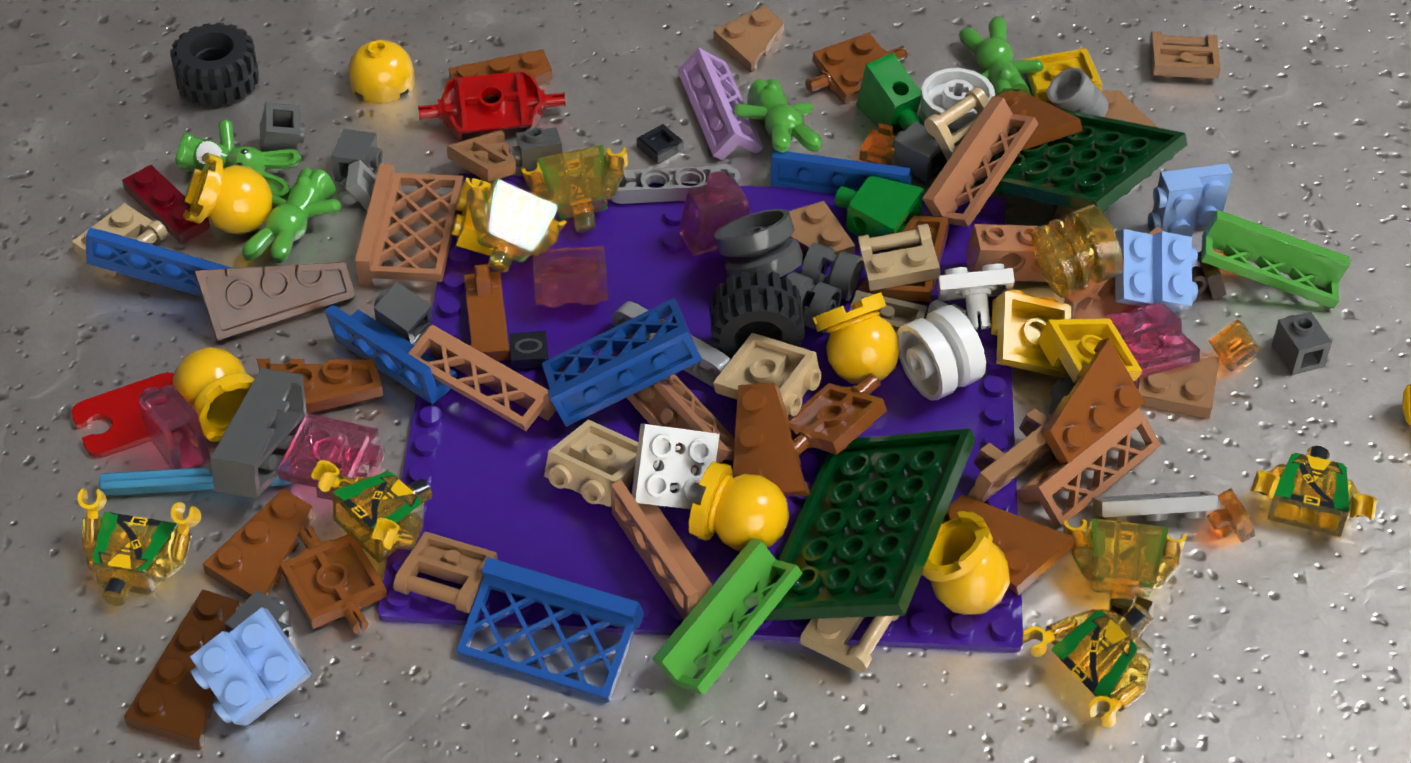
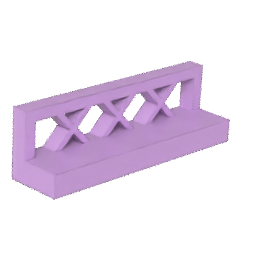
M697 48L678 69V73L712 155L723 161L737 145L758 154L764 147L750 118L738 117L734 114V107L737 104H744V101L727 63Z

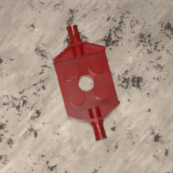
M521 71L451 78L446 83L441 99H437L438 104L418 106L419 120L443 119V123L456 139L462 141V133L524 127L529 129L536 128L543 110L550 107H566L565 92L545 94L544 90L539 88L532 75ZM489 95H495L500 98L495 103H487L483 99Z

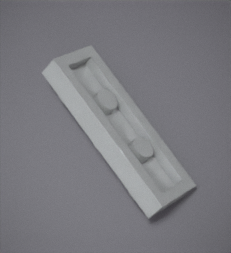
M1209 491L1093 497V510L1095 514L1103 518L1106 517V523L1129 522V516L1144 515V520L1162 521L1168 519L1169 513H1182V518L1196 519L1206 517V511H1218V495Z

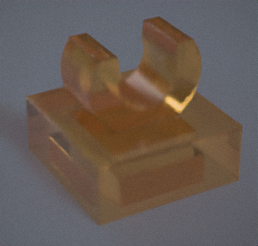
M880 123L878 131L871 129L860 149L859 160L893 166V142L896 137L892 135L893 126Z
M1236 319L1209 340L1210 345L1224 367L1230 372L1240 365L1247 367L1257 359L1255 354L1261 350L1246 326L1239 319Z
M1232 488L1218 494L1221 509L1207 515V519L1211 524L1209 527L1217 540L1227 537L1233 531L1241 543L1254 537L1255 532L1251 517Z

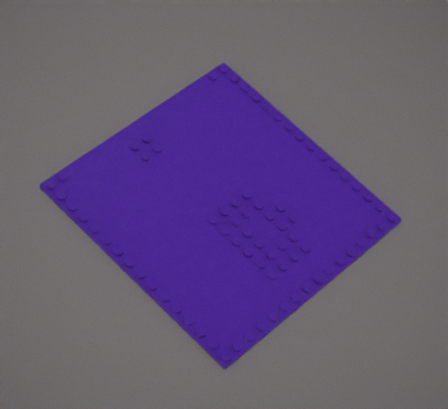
M462 173L458 175L463 176L464 182L466 178H470V182L472 178L483 181L480 177L476 176L473 173ZM510 175L503 177L498 182L491 183L539 198L537 213L546 216L551 211L554 220L560 222L563 219L557 212L546 181L543 184V191L539 193L534 188L528 187L523 176ZM560 178L561 191L565 202L572 185L578 178ZM584 179L579 188L583 193H586V199L575 202L587 200V197H589L588 201L592 202L589 204L593 208L594 213L573 217L576 207L574 200L578 197L574 196L571 206L574 207L562 208L569 218L563 219L566 221V224L553 240H547L546 236L540 231L528 257L526 256L523 261L514 260L513 258L519 254L510 252L509 258L493 250L489 256L456 246L458 236L452 235L442 282H437L432 309L433 321L430 326L434 325L471 346L464 275L475 274V265H490L493 254L500 258L507 259L504 271L500 272L510 360L498 362L512 369L509 334L546 331L548 357L551 359L614 328L612 315L627 301H632L650 310L675 298L690 334L714 348L709 311L710 297L712 293H716V287L720 283L726 284L727 275L723 264L729 258L721 255L718 250L714 234L719 228L752 213L771 209L791 211L824 201L855 244L854 255L861 256L858 236L847 230V210L834 204L836 194L786 187L740 186L738 194L727 199L619 204L608 199V207L598 212L602 200L596 201L598 200L597 179ZM661 183L648 184V186L652 188H659L664 186ZM682 183L685 186L698 185L695 183ZM989 197L969 227L949 224V232L940 264L941 275H946L945 270L957 267H965L967 272H969L965 252L974 224L1005 225V205L1002 198ZM922 200V210L920 216L933 217L925 202ZM970 202L958 207L955 213L963 214ZM592 217L594 230L580 233L577 219ZM880 250V251H875V252H872V253H873V254H879V253H884L885 251ZM802 252L803 258L805 259L806 253ZM803 263L793 272L801 274ZM489 266V272H498ZM864 266L862 267L856 291H860V285L867 279ZM828 267L826 276H829L831 267ZM938 279L936 281L931 302L938 299ZM855 293L850 301L841 299L839 307L844 306L845 311L849 312ZM990 296V297H988V306H989V315H990V323H991V325H992V302H993V300H994L995 298H997L998 296ZM966 299L942 301L948 305L956 304L967 311ZM906 301V302H911V303H915V304H920V305L927 306V312H928L929 305H930V303H931V302ZM977 315L978 330L976 332L984 348L986 359L985 374L980 380L966 387H957L953 393L939 400H929L921 395L913 386L898 358L895 369L886 378L881 380L880 387L870 394L884 400L887 412L857 437L970 428L976 440L950 504L961 495L968 496L971 488L975 486L976 479L981 471L973 462L981 448L991 443L1006 453L1015 446L1012 367L996 364L997 335L991 334V328L981 330L980 315ZM804 326L805 335L804 339L801 340L800 347L816 352L818 366L821 370V381L816 390L806 391L802 397V405L828 383L841 387L857 386L858 384H851L839 377L828 362L826 345L830 333L817 332L815 329ZM427 348V350L425 351L427 354H429L430 356L434 357V358L437 359V360H440V359H438L437 357L431 355L430 352H429V350H428V348ZM603 348L593 352L592 355H598ZM616 349L612 356L618 357L622 349ZM569 365L560 368L556 371L564 372ZM582 366L578 373H584L589 366ZM450 367L457 373L458 379L470 377L458 369ZM543 367L512 369L550 390ZM684 370L675 373L735 438L737 399L716 393L714 387ZM479 384L481 393L486 396L500 394L484 384ZM450 389L433 405L417 395L401 479L414 493L399 497L396 510L407 503L404 498L412 505L416 495L421 499V505L397 523L400 527L398 533L408 535L410 541L406 545L394 543L388 551L383 578L387 597L379 600V619L388 622L466 625L470 613L457 610L456 605L414 592L406 595L394 591L393 584L397 572L426 531L497 552L499 561L637 601L644 611V616L640 627L635 629L634 634L671 636L684 620L612 515V506L608 507L598 503L590 504L583 498L582 494L572 489L556 488L550 483L548 478L544 477L548 451L588 419L637 442L639 440L640 425H650L649 422L627 398H624L567 427L556 410L549 421L538 416L528 430L524 431L453 389ZM509 401L511 410L523 417L528 409L514 401ZM814 447L807 448L799 455L804 481L808 485L809 492L828 453ZM723 460L722 463L731 465L733 470L734 461ZM634 477L632 478L631 486H630V491H629V492L631 493V495H632V488H633V480H634ZM1016 478L984 503L1018 516ZM423 479L427 482L430 489L418 495L408 485ZM678 489L670 490V491H671L672 493H675V492H677ZM808 496L786 497L789 510L786 529L783 536L772 546L768 547V550L776 560H779ZM658 506L711 584L714 585L741 551H736L724 544L716 532L707 541L698 539L697 536L690 534L689 518L691 509ZM419 572L417 574V577L461 590L463 586ZM921 574L905 615L899 616L897 620L890 622L876 646L1018 653L1023 648L1021 593L1017 595L1010 588H1007L1002 601L986 613L963 615L952 612L935 596L931 581ZM491 589L485 605L491 616L511 606V602L506 593ZM513 596L516 603L523 599ZM536 602L520 610L528 627L549 617L545 606ZM756 606L749 608L743 616L752 613ZM551 607L553 614L561 611L559 609ZM483 612L479 621L486 618ZM516 613L494 623L496 627L523 628ZM571 614L557 621L561 630L582 631L587 628L582 616ZM874 617L863 618L849 640V645H857ZM589 619L591 625H594L599 622L593 619ZM811 619L763 621L749 640L800 642L801 634ZM553 624L543 628L548 630H556ZM610 625L598 632L623 633L624 629Z

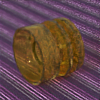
M1088 204L1067 213L1065 223L1059 219L1049 221L1048 226L1040 225L1032 230V246L1040 270L1049 286L1060 298L1074 295L1075 290L1083 291L1087 289L1089 279L1094 283H1101L1121 274L1123 270V256L1115 232L1106 216L1094 204Z

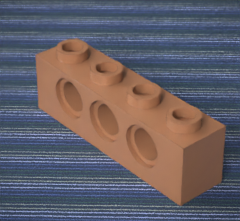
M974 224L965 257L969 272L982 271V266L1004 264V269L1013 268L1014 281L1084 283L1115 259V238L1112 228Z

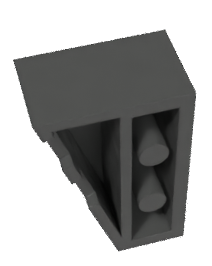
M266 368L260 369L211 456L209 471L213 475L214 491L258 499L287 466V463L309 441L303 375Z

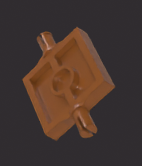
M870 33L813 52L812 62L818 68L821 75L807 79L805 81L806 88L812 93L827 87L835 92L844 104L858 99L866 64L890 53H894L899 61L907 59L906 48L904 49V46H900L886 51L880 47Z
M869 374L861 383L853 387H841L828 383L801 406L796 416H789L790 433L798 454L800 455L807 448L814 447L837 455L846 449L862 432L870 428L878 418L887 412L884 400L870 395L880 387L879 379L875 375Z
M306 526L307 533L303 527L299 530L298 536L306 548L297 556L279 564L283 577L310 625L315 629L335 619L346 617L354 633H360V627L362 631H365L369 623L362 614L361 609L386 598L387 593L386 587L354 533L351 532L335 540L321 542L312 526Z

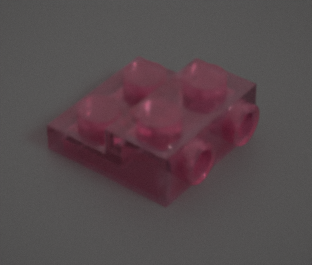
M604 246L533 250L536 305L554 308L560 307L565 303L580 302L583 305H595L601 301H608Z
M1146 304L1139 307L1135 312L1112 313L1105 317L1112 320L1142 369L1139 378L1200 362V348L1182 333V319L1165 304Z
M306 413L277 469L279 480L315 487L318 498L344 503L333 493L338 488L331 487L328 492H323L318 487L319 480L311 477V473L320 460L333 463L340 471L338 478L353 484L370 478L371 475L369 473L372 467L379 468L381 466L385 448L380 444L378 428ZM370 488L364 490L361 494L350 499L355 503L358 496L365 497L368 494Z

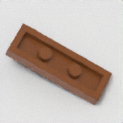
M488 264L475 265V274L464 275L471 346L496 361L510 360L500 271L489 272Z

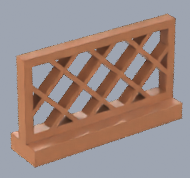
M380 163L355 257L359 286L373 287L375 278L442 282L452 240V226L458 213L456 204L464 184L463 176L395 173L394 164ZM401 186H417L419 189L406 195L401 191ZM441 187L453 188V191L442 197L435 192ZM425 196H428L433 201L422 208L414 203ZM408 207L413 213L400 220L395 213ZM439 209H443L447 213L446 216L437 221H434L429 216ZM419 220L428 225L416 233L409 228V226ZM402 231L407 238L396 244L389 240V237ZM437 233L442 238L440 241L431 246L423 241L425 238ZM415 244L422 250L410 258L402 252ZM394 256L401 261V263L394 267L382 266L383 262ZM428 258H431L436 263L435 269L417 266Z

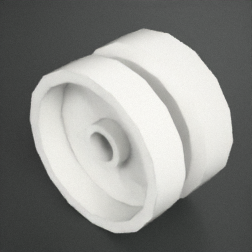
M946 68L934 72L925 79L921 88L922 98L919 117L925 122L926 119L934 114L940 115L964 99L966 93L974 87L981 88L990 101L992 96H995L994 87L986 77L972 70ZM972 109L947 127L951 134H953L979 116L976 110Z
M952 305L942 306L928 313L925 319L920 318L900 326L896 333L900 347L899 359L913 386L921 395L929 400H939L953 393L957 387H966L980 380L985 374V353L978 333L970 320Z

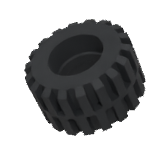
M218 22L216 24L206 23L200 27L190 28L189 32H183L179 35V40L173 42L170 56L177 89H179L182 97H187V100L191 103L199 102L200 106L213 105V107H219L221 104L226 103L230 105L235 103L234 101L237 99L242 100L247 97L246 93H252L255 89V84H258L259 70L253 39L250 35H247V31L244 29H237L236 25H224V23Z
M760 270L750 274L748 271L740 273L741 276L727 278L726 284L720 283L716 287V293L711 294L709 311L712 343L714 348H717V350L727 355L730 359L733 358L751 333L797 347L801 346V340L804 339L805 335L801 296L796 285H792L791 280L787 277L780 278L778 273L771 272L770 274H765L764 271Z

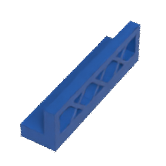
M775 149L771 159L772 186L837 194L841 186L858 191L866 179L871 176L909 185L912 183L913 173L910 172V168L789 151L781 153Z
M89 228L86 233V264L200 297L202 296L193 272L194 270L232 268L103 230Z
M332 304L324 311L335 341L364 360H374L377 369L433 405L451 389L434 379L429 366L408 354L414 347L412 343L358 309L350 316ZM426 352L420 357L426 362L437 360ZM450 368L451 376L458 379L457 373Z

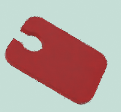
M161 373L77 403L71 411L77 430L89 426L93 421L99 419H106L112 423L111 428L102 434H90L82 437L88 454L95 458L107 457L192 426L194 423L191 420V416L181 409L174 395V373Z

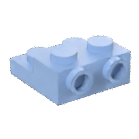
M1228 163L1160 172L1158 187H1155L1153 190V210L1148 214L1150 232L1158 226L1165 232L1192 237L1194 227L1207 226L1217 210H1224L1232 177V171Z
M1126 229L1115 232V302L1174 313L1191 307L1198 294V286L1195 282H1192V268L1195 266L1198 258L1197 250L1192 247V237L1164 231L1154 235Z
M263 607L231 632L222 631L190 656L196 665L191 670L194 679L202 688L206 690L211 688L218 698L213 703L218 715L227 723L233 721L234 724L248 726L312 676V673L270 611Z

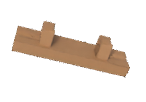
M1034 408L1026 414L1019 426V429L1026 438L1006 453L991 443L981 448L973 462L981 472L976 479L975 486L971 488L967 497L984 503L1048 453L1051 448L1041 431L1050 418Z

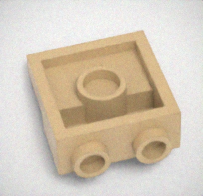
M751 333L714 380L713 384L716 393L737 399L738 385L775 383L780 388L787 416H796L801 409L802 397L806 391H814L819 386L821 370L818 366L816 352Z
M588 419L548 451L544 477L548 478L550 483L556 488L572 489L582 494L583 498L590 504L598 503L611 507V484L622 480L630 491L631 481L635 472L638 442Z

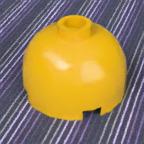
M387 40L370 41L360 46L351 57L348 67L351 91L355 95L356 92L361 94L364 101L379 104L395 102L401 99L400 93L407 89L409 93L413 89L415 74L411 58L399 44Z

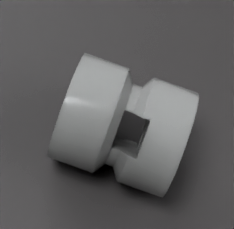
M1072 67L1062 71L1051 81L1048 87V99L1057 108L1105 117L1108 111V99L1080 68Z

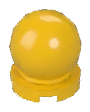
M208 152L202 156V161L206 162L203 170L195 169L190 180L185 202L191 204L190 212L185 211L183 213V217L185 220L200 224L208 216L215 227L228 234L243 235L255 231L265 223L267 216L272 211L273 197L269 184L261 173L248 166L232 165L223 169V159Z
M881 292L851 304L852 311L846 312L844 306H841L813 318L817 332L826 329V332L830 333L826 345L828 362L839 377L851 384L861 383L869 374L875 375L879 381L883 380L895 369L900 355L898 335L888 321L878 316L880 314L879 309L887 306Z
M203 347L187 354L174 372L173 392L181 409L191 416V420L199 433L205 435L211 442H220L255 378L246 373L240 359L225 349Z
M711 462L699 485L706 487L701 504L693 503L691 507L689 533L697 536L698 539L707 541L716 532L724 544L736 551H742L752 538L761 540L767 548L772 546L783 536L789 519L787 499L780 488L762 475L743 474L733 478L731 465Z
M959 511L957 514L960 518L941 524L922 575L931 581L936 598L952 612L963 615L984 614L1002 601L1010 584L1009 567L1004 553L992 542L993 538L990 529L984 519L974 512Z

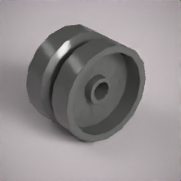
M771 209L752 213L725 224L715 232L714 237L720 254L729 257L723 264L727 278L741 276L740 273L747 271L749 274L756 273V270L764 271L765 274H770L771 272L778 273L782 277L794 271L803 263L804 258L799 242L796 239L789 238L795 229L788 210Z

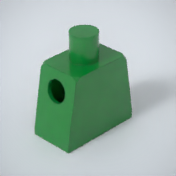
M890 53L866 64L856 104L858 109L885 135H892L901 130L905 131L914 122L925 126L922 119L917 115L922 98L921 91L894 53Z
M871 176L866 179L858 191L841 186L835 196L834 204L847 210L846 228L850 233L856 236L869 235V238L902 232L914 215L920 216L924 189ZM891 248V249H886V250H883V251L889 252V251H892L893 248Z

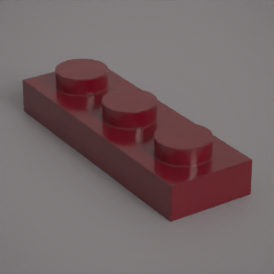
M152 165L122 179L124 190L155 220L160 221L180 244L211 228L208 217L200 224L185 220L183 213L185 211L190 212L191 204L186 203L185 196Z

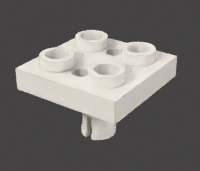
M1004 264L982 266V271L967 272L965 267L950 268L945 270L946 275H939L937 285L938 299L941 301L966 299L967 316L975 330H978L977 315H980L981 330L992 327L988 297L999 296L1004 291L1012 290L1015 283L1013 268L1004 269Z
M641 424L632 496L636 502L691 509L693 503L700 505L706 487L699 485L710 463L716 462L720 434ZM677 443H681L683 445V451L681 453L675 452V450H680L681 448L679 445H676ZM693 465H697L699 467V473L696 476H694V473H696L697 469L696 467H692ZM678 489L677 492H675V493H672V492L670 491V490Z

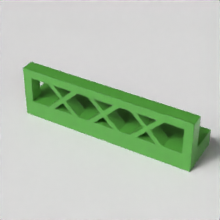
M1220 210L1215 212L1202 234L1201 262L1333 309L1339 302L1338 282L1350 266L1349 256ZM1213 248L1222 251L1226 256L1213 252ZM1248 261L1255 263L1259 268L1252 266ZM1281 273L1289 275L1293 280L1285 278ZM1313 284L1326 288L1327 292L1317 289Z
M752 538L652 659L673 685L704 695L802 575L801 570L797 565L776 560L761 540ZM777 574L782 575L776 583L769 585ZM756 606L752 613L743 616L749 608ZM732 636L726 644L719 646L725 638ZM707 666L698 679L693 678L699 669Z

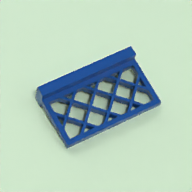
M673 298L542 362L550 389L548 391L550 400L567 427L702 361V358L693 341L676 299ZM669 316L665 322H658L660 319ZM636 332L631 339H625L626 336ZM649 333H656L652 340H645ZM603 348L598 355H592L593 352ZM616 349H622L618 357L612 356ZM569 365L564 372L556 371L560 368ZM582 366H589L584 373H578Z
M487 557L481 571L484 578L456 652L465 657L610 701L635 629L640 627L644 616V611L639 602ZM491 589L506 593L511 606L490 616L485 604ZM513 596L523 599L516 603ZM534 602L543 604L549 617L528 627L520 610ZM551 607L559 609L561 611L553 614ZM483 612L486 618L479 621ZM516 613L524 630L502 640L494 623ZM571 614L582 616L587 628L566 639L557 621ZM589 619H593L599 622L594 625H591ZM553 624L561 642L540 652L532 634ZM610 625L624 629L620 642L603 650L595 633ZM490 626L497 643L483 651L471 648L470 644L474 634ZM591 635L600 653L578 664L570 646ZM527 637L535 655L522 662L511 660L506 647ZM566 649L573 667L559 674L549 672L544 659ZM501 650L504 657L497 656L494 654ZM615 654L611 665L608 660V657ZM604 660L609 671L603 688L588 684L582 673V670ZM539 662L542 669L533 667L531 665ZM578 674L581 681L569 677Z

